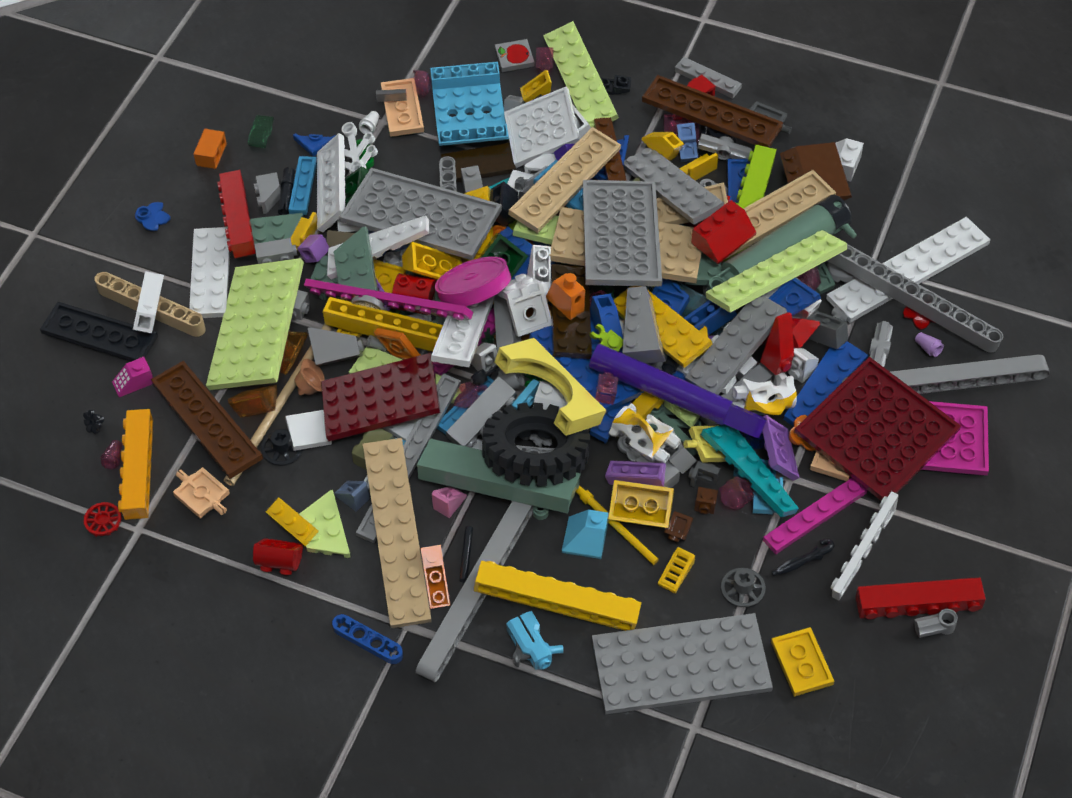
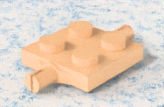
M202 467L190 476L183 472V470H179L176 473V476L183 482L173 491V494L196 516L201 519L212 509H215L220 515L226 513L227 509L220 502L230 494L229 489Z

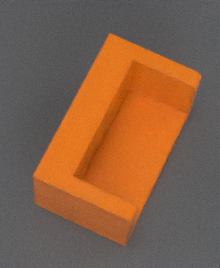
M204 129L194 152L197 166L217 168L227 145L223 131Z

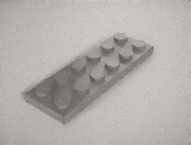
M763 295L747 303L688 372L685 379L694 385L719 395L770 334L775 317L787 313L786 308Z

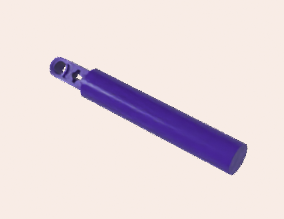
M602 344L597 345L591 357L589 368L717 424L722 426L725 424L748 435L760 438L767 419L734 405L733 401Z

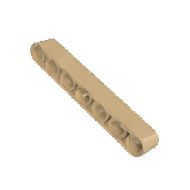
M100 272L95 276V283L99 294L137 311L141 287L108 272ZM162 296L159 297L156 320L191 336L199 337L205 333L206 328L200 313Z

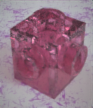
M737 476L719 488L722 503L736 510L744 507L746 503L754 499L749 481Z

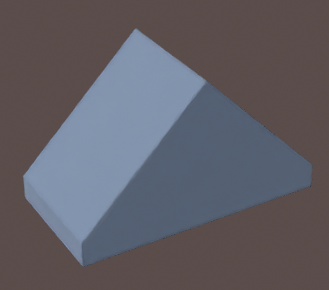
M346 481L334 493L337 498L354 511L359 510L370 499L368 486L365 481Z

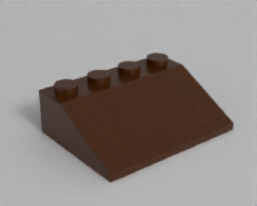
M835 142L796 146L780 153L788 183L814 170L836 192L837 196L844 201L852 198Z

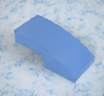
M678 124V138L684 143L680 150L681 162L694 161L698 158L695 124Z

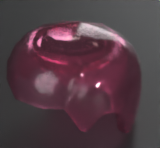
M413 70L417 95H427L432 86L430 75L424 70Z

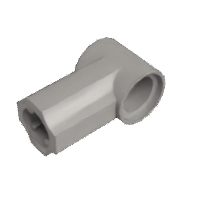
M944 609L939 614L914 619L916 634L919 638L939 633L951 634L956 627L957 614L951 609ZM943 620H949L951 623H944Z

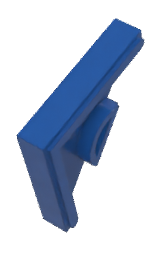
M295 133L293 138L310 155L315 156L336 135L332 137L314 134L299 136Z

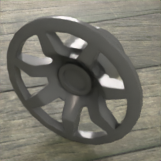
M733 569L723 577L721 582V591L724 598L735 606H753L759 603L765 594L766 586L763 578L752 569ZM735 574L734 580L728 579L731 575ZM755 577L760 581L761 585L754 583ZM725 583L734 586L727 593L725 591ZM762 589L760 596L757 598L752 590ZM738 592L739 602L732 600L729 596L735 595ZM745 594H747L749 598L753 601L749 603H743Z

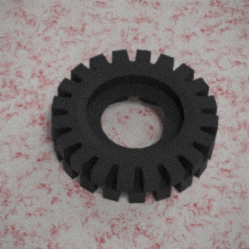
M527 403L517 404L516 410L510 405L503 408V413L497 411L492 414V419L488 418L485 422L482 438V456L485 458V464L488 468L493 467L492 472L498 476L505 473V479L514 482L520 477V484L530 486L532 479H536L537 486H547V479H550L553 485L563 483V477L571 480L576 477V472L581 473L585 469V464L587 465L589 459V429L566 436L554 424L559 406L550 404L545 410L543 409V403H533V409H530ZM531 434H538V437L555 438L558 445L553 451L548 453H529L518 449L514 440L516 437L524 438L531 436Z

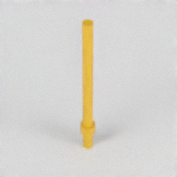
M579 485L576 493L585 504H589L595 511L608 512L594 499L593 494L588 490L585 491ZM608 520V523L650 563L655 565L659 559L619 521Z

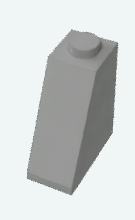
M313 327L308 328L316 365L322 366L363 356L364 344L362 339L359 340V337Z

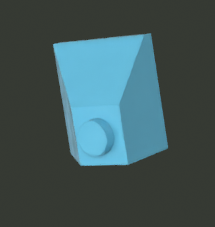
M586 510L570 516L562 553L601 559L608 528L609 513Z

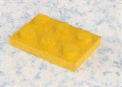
M811 627L771 639V644L794 697L834 685V679Z

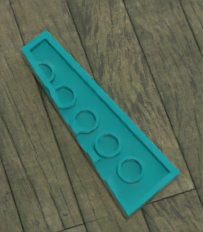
M725 424L723 426L719 425L703 429L701 436L716 451L720 450L726 456L724 460L729 465L733 464L739 470L738 474L752 483L751 487L780 517L796 514L799 509L739 430Z

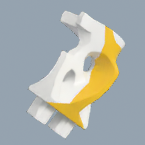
M782 372L777 375L774 374L773 383L771 381L757 383L743 379L742 386H733L732 396L734 399H738V402H733V404L758 415H781L784 409H793L796 405L797 393L794 386V377H787ZM775 394L774 399L769 401V397Z
M632 403L624 406L614 418L609 435L618 436L619 438L622 435H626L631 440L629 446L643 455L648 461L654 463L656 460L659 463H666L670 454L664 451V448L668 445L675 450L681 443V440L675 435L674 428L659 421L650 414L646 416L647 419L645 420L636 413L637 409ZM650 424L656 425L658 430L654 431ZM634 426L641 427V431L638 433L633 432L631 429ZM638 442H645L646 446L642 447Z

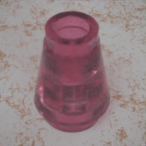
M111 441L100 459L103 467L114 469L119 465L122 449L120 441Z

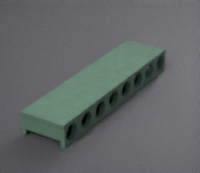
M435 439L428 441L417 463L418 479L567 514L574 494L579 488V478L581 473L576 472V477L571 480L563 477V483L553 485L550 479H547V486H537L536 479H532L530 486L520 484V477L511 482L505 479V473L498 476L492 472L493 467L488 468L485 464L482 450Z

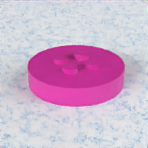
M500 257L478 258L447 271L437 280L435 290L440 302L469 306L489 299L502 291L509 284L511 274L506 261Z

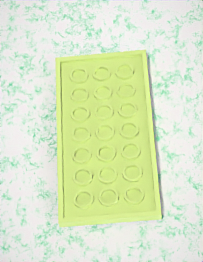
M301 258L235 267L226 311L223 315L206 387L209 390L276 383L278 381L304 265Z

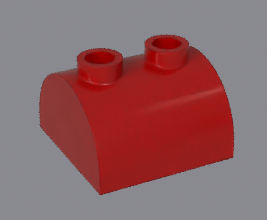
M399 273L396 276L392 293L433 300L437 281L435 279ZM399 307V308L397 309V310L407 311V310L404 309V307ZM420 310L414 311V313L424 314Z
M264 538L254 544V565L260 566V571L272 572V568L280 569V574L291 575L292 571H296L299 567L303 544Z

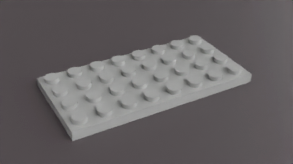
M371 168L339 218L340 222L360 228L365 226L368 230L377 232L426 215L429 219V234L412 242L473 260L499 216L502 204Z
M583 180L585 284L662 286L655 181Z
M755 613L592 635L605 714L771 692L773 689Z

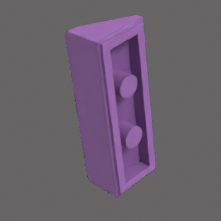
M610 460L605 477L610 485L614 484V480L663 487L666 464Z

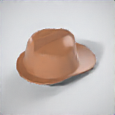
M304 359L301 363L300 371L294 379L298 387V394L313 395L316 392H322L321 381H324L322 370L314 361Z

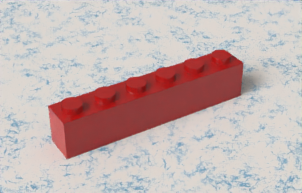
M241 171L219 174L220 181L217 184L219 192H222L219 193L221 204L224 203V205H221L223 216L226 215L223 217L225 227H228L225 229L227 240L230 239V241H227L229 252L233 251L234 258L256 254Z
M981 577L860 586L857 588L855 596L859 618L867 619L884 616L893 618L898 615L916 616L924 613L934 615L944 609H951L955 612L964 610L974 612L982 609L986 600Z

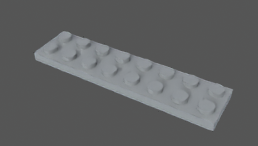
M645 148L640 153L630 156L624 161V169L635 178L639 177L640 181H655L656 195L694 225L708 218L724 206L723 201L656 150Z

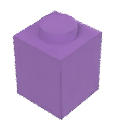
M322 234L309 235L297 249L305 262L308 263L319 262L330 247Z

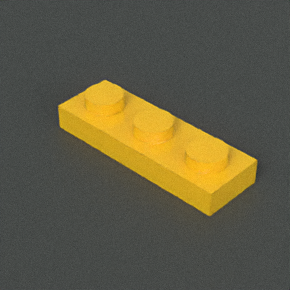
M279 497L266 511L270 517L304 546L319 532Z

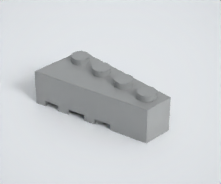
M647 287L627 288L623 354L643 363L664 362L666 359L663 353L659 328L656 322L652 298Z

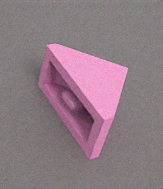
M451 486L434 490L432 492L433 509L450 518L466 499L467 495Z

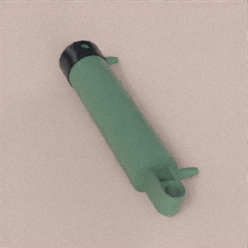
M835 194L825 197L810 209L722 264V272L710 279L707 291L769 259L773 255L784 251L788 247L801 242L803 239L814 235L818 231L823 230L834 236L844 230L854 239L857 234L849 226L852 221V215L848 205Z

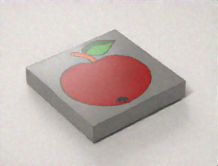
M527 39L495 44V51L502 72L535 66Z

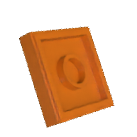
M381 328L375 330L374 335L391 355L401 359L420 356V353L404 333Z

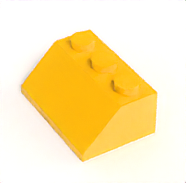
M411 242L402 255L404 270L434 279H439L447 271L462 264L461 257L415 242Z
M614 480L608 520L668 528L674 488Z

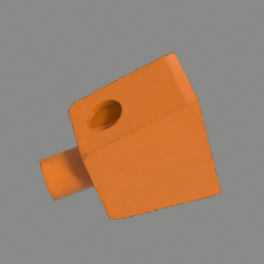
M565 273L552 282L546 299L569 320H572L584 312L585 289L576 281V275Z

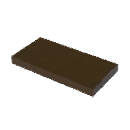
M509 143L441 154V158L449 156L455 160L456 182H462L461 168L478 166L481 178L510 174L513 170H516Z

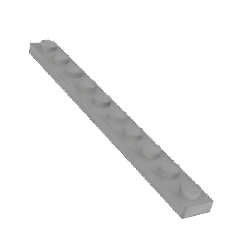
M443 373L437 384L441 413L418 418L403 446L408 479L411 477L428 441L432 438L455 396L461 380ZM371 504L356 531V536L375 543L377 535Z

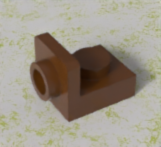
M698 487L694 511L702 514H714L718 490Z

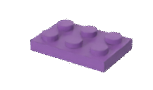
M767 415L763 416L767 419L762 434L765 439L764 446L769 456V466L793 481L800 478L792 443L789 440L788 428Z

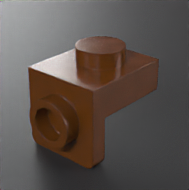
M674 511L669 526L664 531L668 534V539L678 543L680 539L685 541L694 518Z

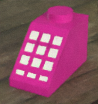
M145 357L126 363L114 378L112 383L118 397L152 385L151 379L153 376Z

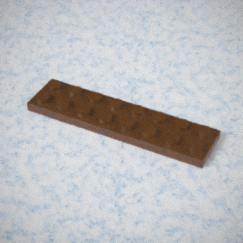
M659 75L656 76L642 96V102L754 145L770 148L783 127V122Z
M184 361L151 379L154 387L229 479L263 460L260 451Z

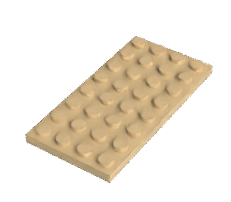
M564 207L560 210L551 245V254L549 255L551 256V261L585 266L583 210ZM658 222L662 278L696 283L702 251L691 243L694 227Z

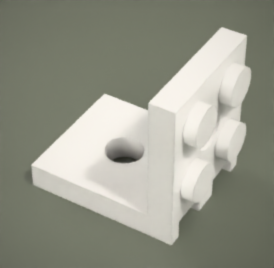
M520 274L515 276V279L511 280L502 291L496 294L507 300L516 336L519 337L552 325L541 281L526 274ZM532 307L534 313L531 317H527L526 310Z

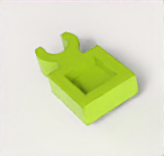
M601 324L595 326L599 330V334L593 331L589 334L592 339H599L601 341L599 344L619 351L623 346L624 339L611 329L606 333Z

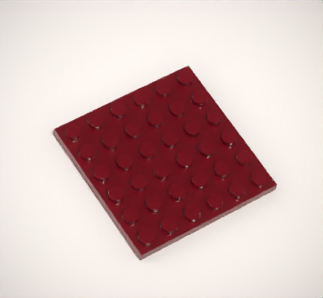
M869 357L795 428L794 433L882 501L884 496L888 497L891 491L897 494L961 429V425Z

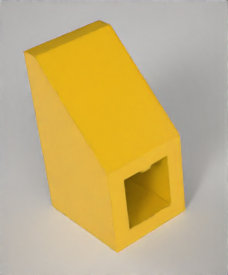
M652 132L641 139L648 148L656 150L669 161L677 156L684 145L673 132Z

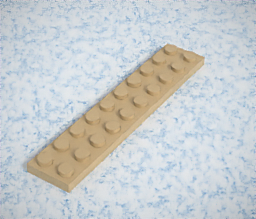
M402 438L364 443L363 449L390 627L397 628L432 622Z

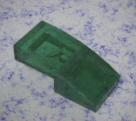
M256 115L248 139L249 146L266 148L268 135L271 134L273 117Z

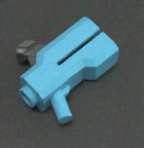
M532 611L520 615L521 619L516 617L506 623L507 632L516 646V650L513 653V663L516 667H519L521 660H530L535 670L545 669L552 662V654L563 653V645L549 646L548 643L544 642L539 634L540 624Z

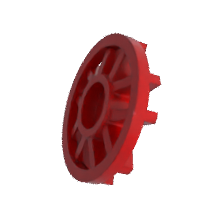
M109 502L93 505L84 515L85 528L96 537L111 535L112 532L118 530L122 520L118 507ZM102 506L106 507L105 511H101ZM98 508V513L92 512L93 510ZM108 525L112 526V528L109 530L106 527Z

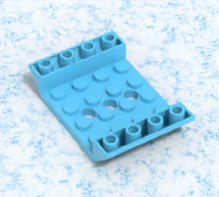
M498 62L430 68L439 146L509 139L505 122ZM468 112L474 113L472 115H466V113ZM456 114V116L450 117L449 115Z

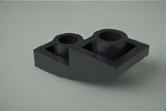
M614 75V79L600 77L608 95L630 92L631 77Z

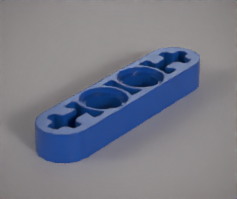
M340 614L334 617L332 626L337 635L390 664H397L402 660L403 650L398 643L347 615ZM345 622L346 627H338V623L343 624ZM358 630L365 633L362 638H355L353 634ZM374 640L382 642L378 648H373L370 644ZM395 650H396V651H397V655L394 654V655H392V657H391V656H390V652H395Z

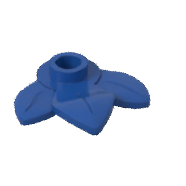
M161 202L150 203L147 207L141 206L135 213L136 220L142 223L145 229L150 231H157L159 225L166 224L171 219V216L161 211L163 209V203Z

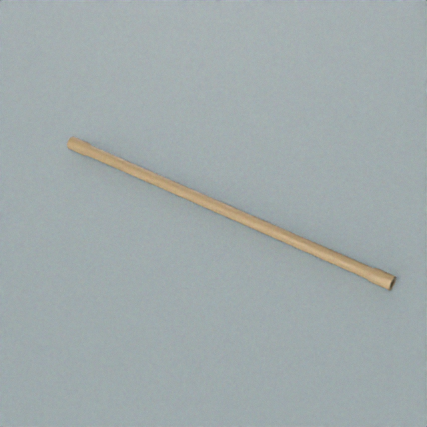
M324 324L321 329L331 331L333 326ZM311 345L250 439L256 448L296 387L294 379L300 371L302 361L304 359L313 360L314 355ZM242 472L231 479L226 475L224 482L234 486Z

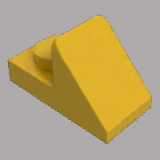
M548 70L543 71L520 88L523 101L527 103L540 94L544 96L551 92L552 82Z

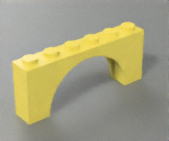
M535 338L499 347L494 362L505 374H531L548 381L562 393L567 405L559 409L554 424L566 436L601 424L606 409Z

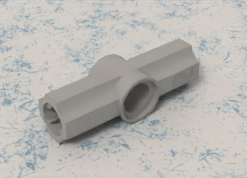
M702 133L697 145L698 149L716 153L721 160H728L729 158L749 159L750 151H752V148L734 143L730 137L716 138Z
M886 321L877 323L869 351L870 357L883 367L885 366L886 358H888L893 326Z

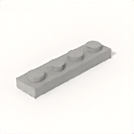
M683 57L675 66V72L689 79L697 78L700 75L705 76L716 86L715 91L732 99L742 87V83L686 57Z

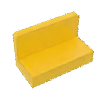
M706 153L679 169L696 181L717 169L718 155L714 153L709 156Z
M312 212L309 219L301 217L291 236V243L296 245V250H298L297 248L309 235L315 234L318 220L316 212Z

